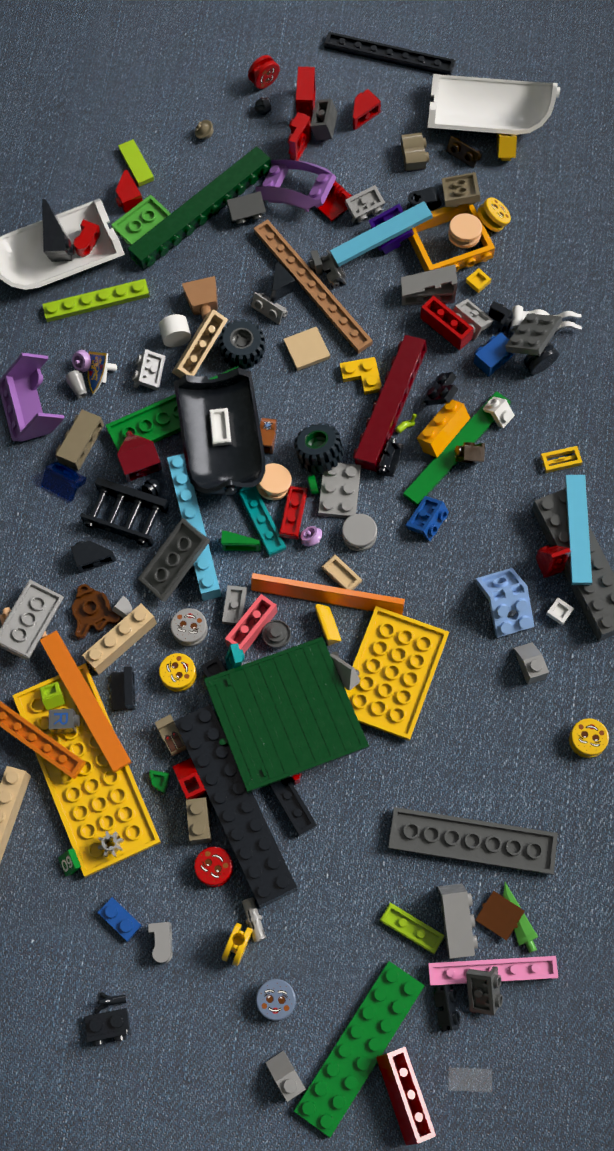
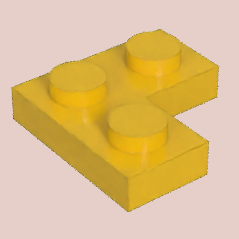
M375 357L340 363L343 382L361 379L364 395L379 392L382 384Z

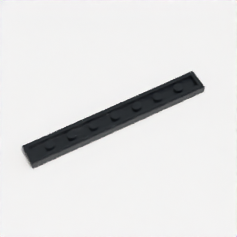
M328 32L324 43V48L441 75H452L455 66L454 59L334 32Z

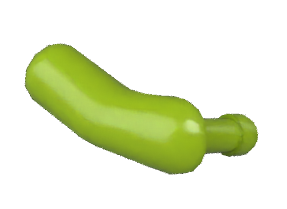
M413 414L411 420L400 423L395 429L396 432L401 433L406 428L414 426V420L417 415Z

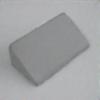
M330 654L343 686L347 690H351L359 684L360 679L354 667L334 654Z

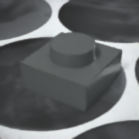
M311 251V259H308L310 269H314L316 276L323 274L322 262L318 251Z

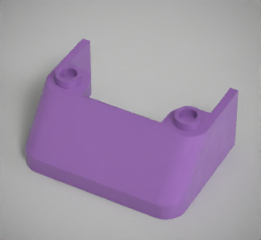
M21 353L0 379V395L13 441L23 442L51 434L64 419V415L43 413L37 388L43 382V375L40 369L48 360V356Z

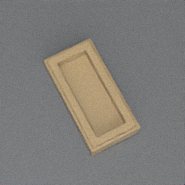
M336 555L322 566V570L343 589L354 590L362 582V579Z

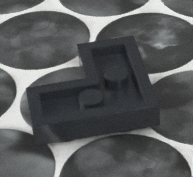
M453 372L438 375L433 387L427 391L423 402L427 406L450 403L458 391V388L454 384L452 385L457 376Z

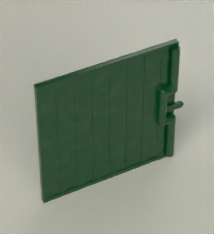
M323 637L204 679L226 738L220 739L219 744H229L247 793L369 748V744Z

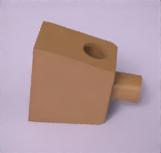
M215 276L182 283L184 296L193 315L201 314L204 320L211 310H218Z

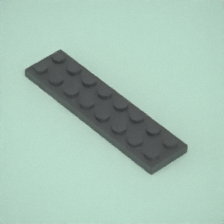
M394 807L388 849L553 875L558 833Z

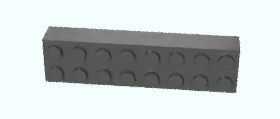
M565 488L535 500L532 511L550 547L557 545L569 548ZM589 526L592 584L571 585L570 555L564 566L563 573L599 642L614 636V573Z

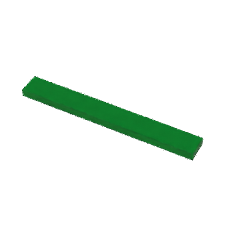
M497 391L490 398L492 399L493 397H498L506 399L508 404H511L510 400H508L506 397H504ZM488 401L459 431L438 458H435L403 493V496L417 507L423 498L428 496L458 463L454 454L455 447L462 446L464 442L476 443L495 422L491 413L484 412L483 410Z

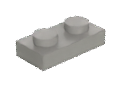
M227 586L222 618L223 624L236 625L243 617L247 587Z

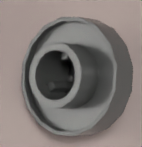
M273 620L264 626L262 637L268 647L281 649L289 643L291 630L285 622Z

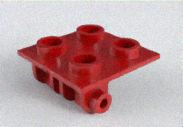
M335 181L324 204L317 207V209L333 221L348 209L344 202L352 197V195Z

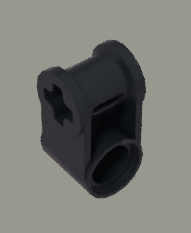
M428 187L411 192L408 196L407 210L423 201L430 211L438 209L442 203L436 188Z

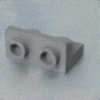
M376 185L346 199L344 202L353 217L351 220L353 224L365 221L372 214L375 216L381 213L385 205V201Z
M468 299L455 305L453 312L474 328L473 340H476L480 332L491 326L494 321Z
M147 349L141 355L139 354L136 359L138 367L132 377L134 381L133 387L138 388L139 385L158 390L166 356Z

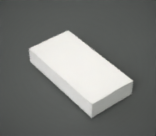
M228 408L209 410L213 446L230 445L231 434Z

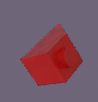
M369 89L355 97L353 112L354 130L381 113V101Z
M125 170L116 188L117 198H115L118 207H122L124 212L127 213L143 201L128 170Z

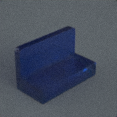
M54 462L46 466L41 486L68 501H73L77 488L83 486L87 478L58 462Z

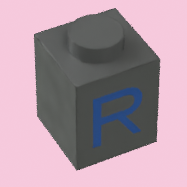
M73 708L49 710V730L52 734L77 733V727L80 726V717Z

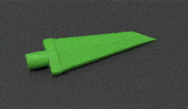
M505 882L503 897L520 907ZM523 914L517 924L518 928H515L514 932L519 946L526 944L529 953L537 950L533 940L538 938V935L525 914Z

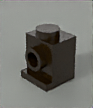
M464 442L462 446H456L454 451L456 462L474 464L484 462L485 443Z

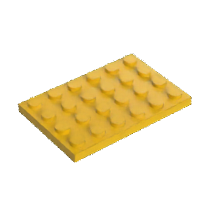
M378 606L375 607L352 666L360 672L358 676L360 683L351 690L345 688L359 723L410 741L447 641L448 631Z

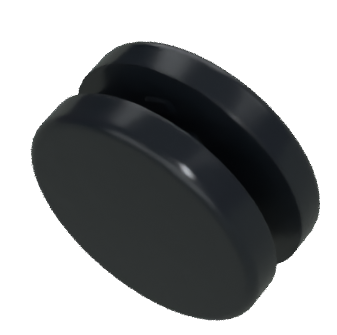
M551 342L547 344L540 356L527 354L524 358L523 363L529 368L531 374L534 375L544 371L559 357V352L553 349L554 346Z

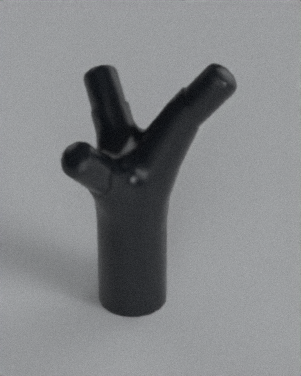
M101 992L100 996L103 999L97 1001L101 1005L94 1012L98 1014L109 1006L126 1003V995L108 996Z

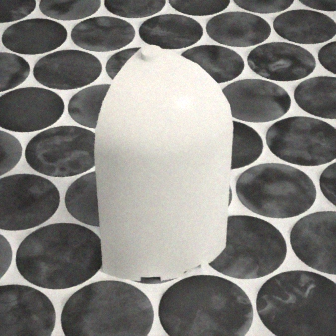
M433 74L431 97H434V102H430L428 128L513 135L531 133L543 126L551 116L556 98H559L560 87H557L558 83Z
M96 199L56 215L72 244H74V239L80 236L82 232L80 224L83 219L99 225L101 235L89 255L81 257L75 251V254L72 255V261L51 262L43 252V220L0 236V279L15 288L24 290L39 288L125 255L114 229H109L107 223H110L101 199Z

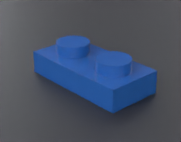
M113 897L97 912L127 942L142 927Z

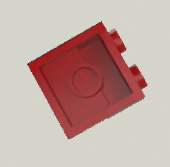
M298 112L289 124V128H291V134L288 138L290 160L299 161L311 140L310 117L304 113Z

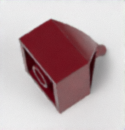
M127 431L125 434L126 438L117 453L127 482L162 470L153 441Z

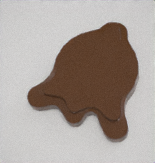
M81 584L77 588L76 599L72 604V613L77 621L75 635L78 639H84L91 627H95L96 631L101 632L107 624H118L122 620L121 616L112 611L110 602L103 592L96 591L87 584Z

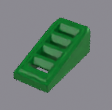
M222 530L221 544L224 551L259 552L261 550L260 540Z

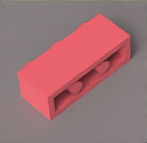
M260 594L226 636V645L229 647L231 644L238 643L239 649H242L245 654L261 634L264 626L277 614V605Z

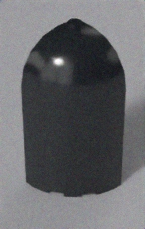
M237 367L229 372L218 374V378L208 379L207 376L184 375L176 380L174 387L185 464L190 483L197 491L211 495H233L259 484L265 474V453L251 371ZM228 408L231 444L213 446L209 410Z

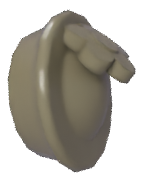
M209 120L199 122L195 129V136L202 140L210 138L214 131L212 122Z

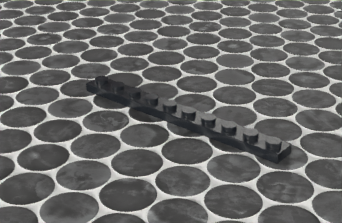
M218 656L201 665V669L207 678L226 671ZM290 778L270 784L271 789L299 837L317 827L316 822Z

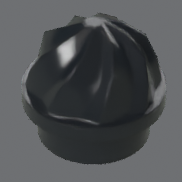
M261 97L256 101L255 110L259 114L266 115L271 111V104L268 98Z
M156 479L146 480L142 486V491L157 496L159 495L161 485Z

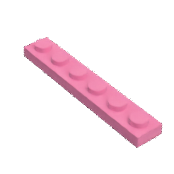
M556 956L428 963L430 986L467 984L466 973L469 969L490 972L493 966L498 967V975H501V982L558 978Z

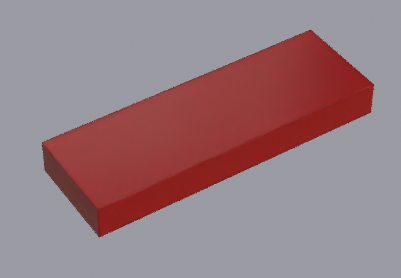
M290 486L279 537L298 540L308 488Z

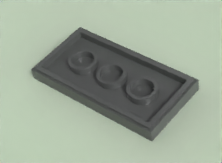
M182 518L138 580L161 601L166 602L210 540L186 519Z

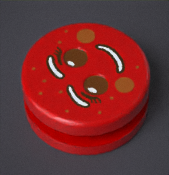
M261 56L250 66L248 78L258 89L267 88L278 77L280 67L271 56Z
M208 847L202 850L195 859V874L206 886H222L229 881L233 874L232 859L224 849Z

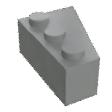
M456 264L401 277L402 305L425 304L432 296H435L442 303H454L457 290Z
M462 883L438 886L449 958L475 956L474 949L478 948L476 935L473 936L472 928L475 927V919L473 914L470 915L469 906H473L471 893L467 892Z

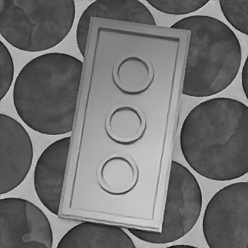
M29 579L0 628V648L28 661L62 603L64 596Z

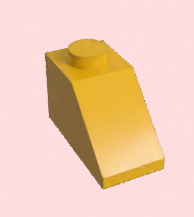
M497 133L498 158H501L502 161H511V158H516L517 136Z

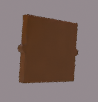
M493 891L487 902L482 904L483 908L475 920L507 941L513 930L518 928L517 924L525 911Z

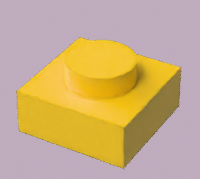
M478 268L466 278V283L479 293L491 283V278Z

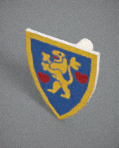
M89 351L91 367L87 371L88 381L92 394H95L101 383H106L107 370L116 371L117 365L107 363L108 353Z

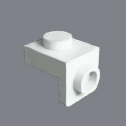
M493 397L483 407L484 412L491 413L496 424L501 428H504L515 416L506 399Z

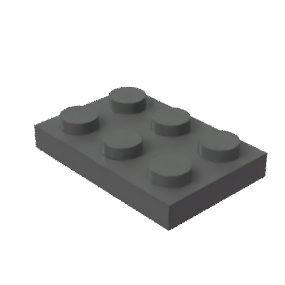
M528 313L506 344V352L540 356L561 325V316Z

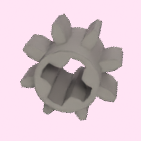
M106 831L105 837L98 838L102 844L98 846V849H105V857L109 853L116 857L118 850L123 851L120 843L124 842L123 838L117 839L118 833L116 831L113 835ZM113 841L115 843L114 847H109L107 843Z

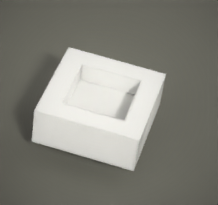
M557 598L546 615L563 625L574 608L560 598Z

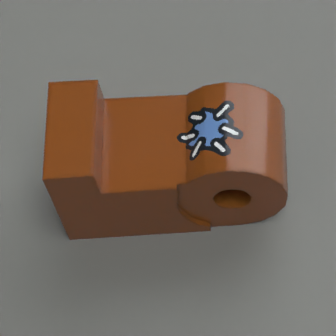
M261 419L260 429L263 446L269 447L264 448V453L273 454L277 419Z

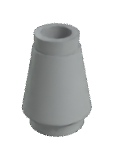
M78 370L69 372L65 376L66 383L77 398L81 399L87 396L88 393L82 373H79Z

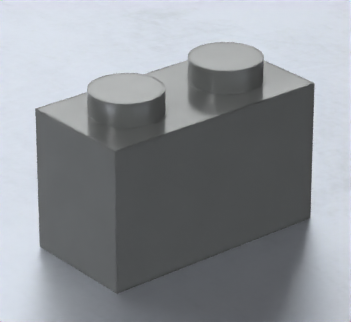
M332 99L316 100L310 127L316 141L333 138L338 113Z
M261 191L226 201L231 223L236 222V225L245 223L246 219L253 218V220L263 218L262 215L266 213Z

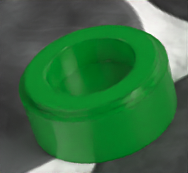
M315 475L308 476L311 494L319 493Z

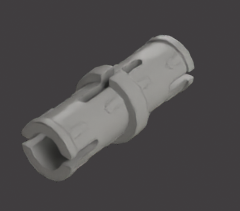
M252 897L241 901L247 917L245 920L246 924H249V927L253 930V942L266 939L261 923L262 916L258 913L255 898Z

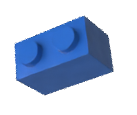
M501 332L497 336H492L484 347H479L474 353V364L488 377L515 354L506 352L505 346L509 339Z

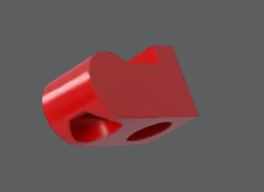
M83 219L80 224L82 232L80 236L74 239L76 254L81 257L90 254L101 235L99 225Z

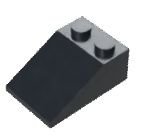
M42 199L43 252L51 262L72 261V255L75 254L74 244L71 243L46 199Z

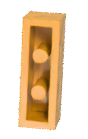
M452 399L450 403L442 407L420 433L417 440L424 453L438 458L469 421L470 416L463 403Z

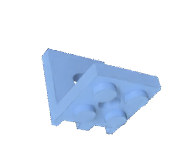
M513 568L476 578L478 587L489 600L497 638L534 627L528 587ZM511 610H516V614L513 617H507Z

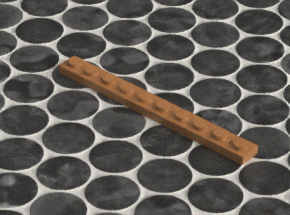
M268 219L254 228V233L358 354L373 344V340Z

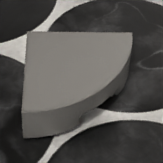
M122 596L112 611L125 618L132 612V606L127 598Z

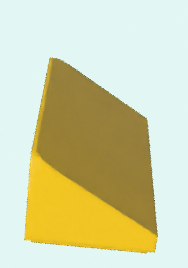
M317 604L315 611L327 645L341 642L330 607Z

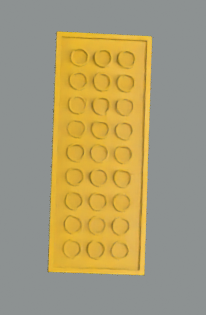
M86 663L78 666L112 726ZM57 675L12 695L22 717L86 761L80 773L73 779L35 752L71 845L80 862L84 877L91 876L160 844L161 841L129 765L116 773L113 772L61 677ZM59 682L65 704L50 710L73 708L80 717V726L77 727V733L52 734L50 732L49 710H46L42 702L40 687ZM106 831L110 835H113L116 831L118 833L117 839L123 838L124 842L120 843L123 851L118 850L116 857L112 853L105 857V849H98V846L102 845L98 838L105 837ZM112 841L108 842L107 845L114 847L115 843Z

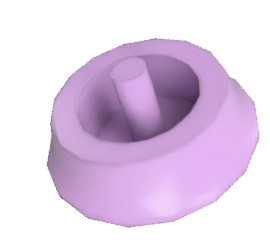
M78 350L72 357V364L76 370L86 372L91 367L90 356L85 350Z
M315 526L307 527L301 533L302 544L308 547L318 544L322 537V530Z

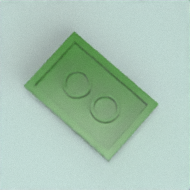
M149 195L111 225L114 231L131 246L171 213L152 195Z

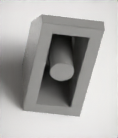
M533 642L514 648L527 685L547 678L549 674L548 668L541 652Z
M284 1051L265 1062L287 1102L306 1090Z

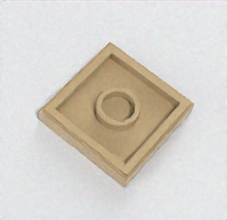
M317 326L284 338V344L297 371L330 359L329 351Z

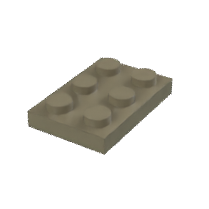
M476 172L442 178L446 207L455 208L459 205H472L481 201Z

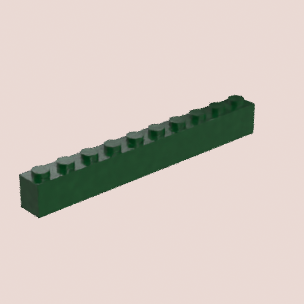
M256 146L129 246L130 258L143 270L151 267L155 261L165 256L174 246L179 245L185 237L190 236L200 225H204L209 218L218 214L226 206L227 200L243 194L249 186L254 185L259 178L268 174L271 168V158Z

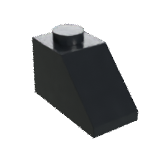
M89 540L86 542L80 541L71 546L80 573L116 561L112 550Z

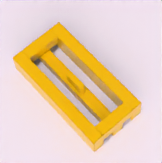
M577 446L542 453L540 456L543 461V467H545V473L582 465V459ZM575 453V455H572V456L560 457V458H558V459H554V460H549V461H547V459H549V458H553V457H558V456H562V455H567V454Z

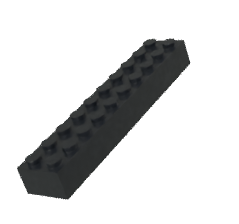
M211 704L174 721L260 909L297 891L294 879L253 793H247L229 744H219L220 739L226 738Z

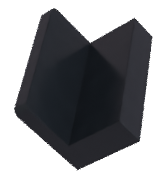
M132 666L124 667V672L111 673V708L113 711L136 710L135 672Z

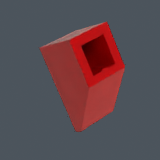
M191 758L173 766L187 800L208 795Z

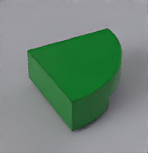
M150 770L149 778L152 785L157 791L166 794L170 774Z

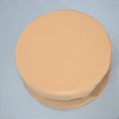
M466 213L456 215L449 224V240L460 248L473 247L480 240L482 224L474 215Z
M280 464L265 465L263 479L256 485V489L262 497L268 500L282 499L288 494L291 486V474L287 468Z

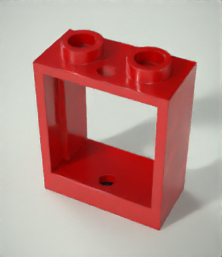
M298 67L296 115L298 112L306 114L310 117L311 123L315 107V67Z

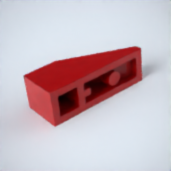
M555 545L552 547L544 546L539 549L536 561L544 578L563 571L571 552L570 548Z

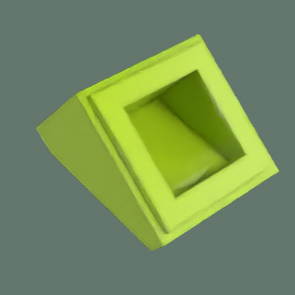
M58 681L39 688L46 710L65 704Z

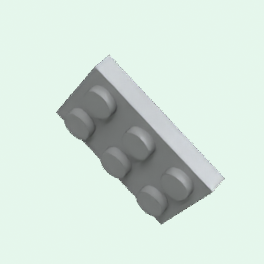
M338 463L336 467H332V470L324 471L318 516L348 518L356 514L361 465Z

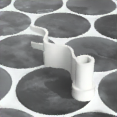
M516 305L512 308L510 330L515 333L528 313L550 314L541 309L523 311L522 306ZM564 311L558 315H553L561 316V319L565 317L581 318V314L573 311ZM563 321L557 329L558 331L564 327H572L582 330V326L570 321Z

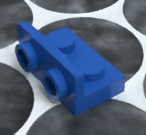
M425 496L407 522L406 527L411 531L423 534L426 540L431 541L443 521L446 520L449 511L443 501Z

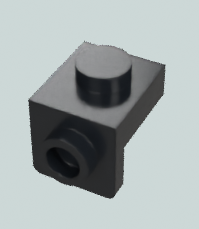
M494 301L490 306L488 316L500 322L498 332L502 333L505 328L508 329L510 327L512 311L503 304H498Z

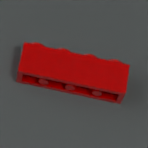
M406 1047L377 1056L376 1059L406 1146L418 1144L435 1137L436 1134Z

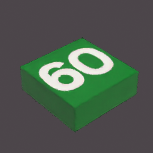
M74 848L67 850L58 858L65 876H70L81 868Z

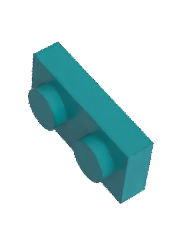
M238 643L231 644L224 659L227 670L241 666L244 661V653L242 649H239Z

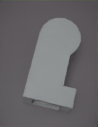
M171 923L148 924L149 933L155 935V947L152 952L153 958L160 964H166L172 959L173 955Z

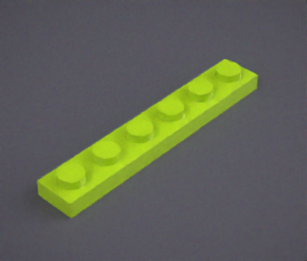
M141 279L42 305L46 321L51 322L148 298L150 295L146 280Z

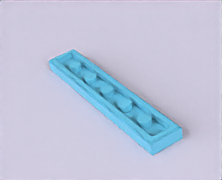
M423 201L330 250L331 255L338 267L433 218V215Z
M566 475L565 487L569 548L571 551V585H591L592 571L585 475Z

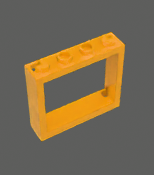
M463 204L455 208L443 207L431 211L433 218L412 228L414 235L409 237L424 272L455 264L457 272L460 269L472 267L477 263L487 262V260L494 257L495 247L473 204ZM466 213L476 216L482 224L480 240L484 247L432 264L417 232L449 222L459 214Z

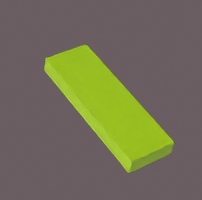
M134 139L118 145L138 186L140 187L154 181V176Z
M389 903L380 919L381 923L432 954H435L445 936L392 903Z

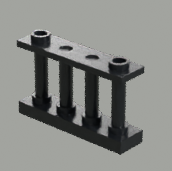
M97 477L95 485L99 495L90 516L81 513L80 517L84 525L91 529L96 527L135 540L142 546H153L154 542L149 533L158 513H167L169 509L167 499ZM106 496L116 497L108 520L98 519L97 516ZM127 500L133 502L134 505L123 527L114 523L123 502ZM145 506L150 508L151 512L141 533L132 530L140 508Z

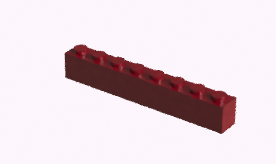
M405 335L403 341H400L398 344V353L392 359L391 370L386 373V382L379 390V399L373 404V413L366 422L367 428L365 432L361 433L359 447L355 448L353 453L356 465H361V468L375 472L378 471V464H380L385 453L386 441L389 440L394 432L427 351L425 339Z

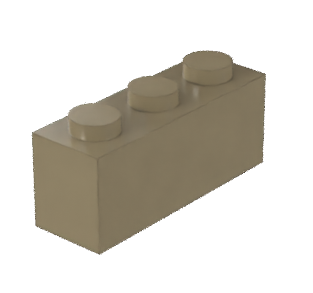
M81 410L79 415L75 416L73 426L66 432L65 440L56 450L59 463L75 470H80L104 427L101 417L85 410Z

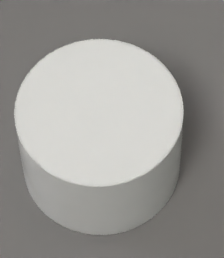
M174 314L163 318L159 322V329L165 346L178 347L190 341L191 333L185 316Z

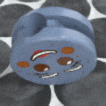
M269 980L257 992V1008L269 1020H284L295 1009V992L283 980Z

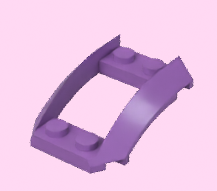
M271 160L272 167L262 186L255 188L256 192L261 191L262 199L268 200L269 203L289 204L309 212L311 207L315 206L317 208L324 204L336 180V176L324 167L304 161ZM289 169L304 170L318 174L308 196L280 187Z

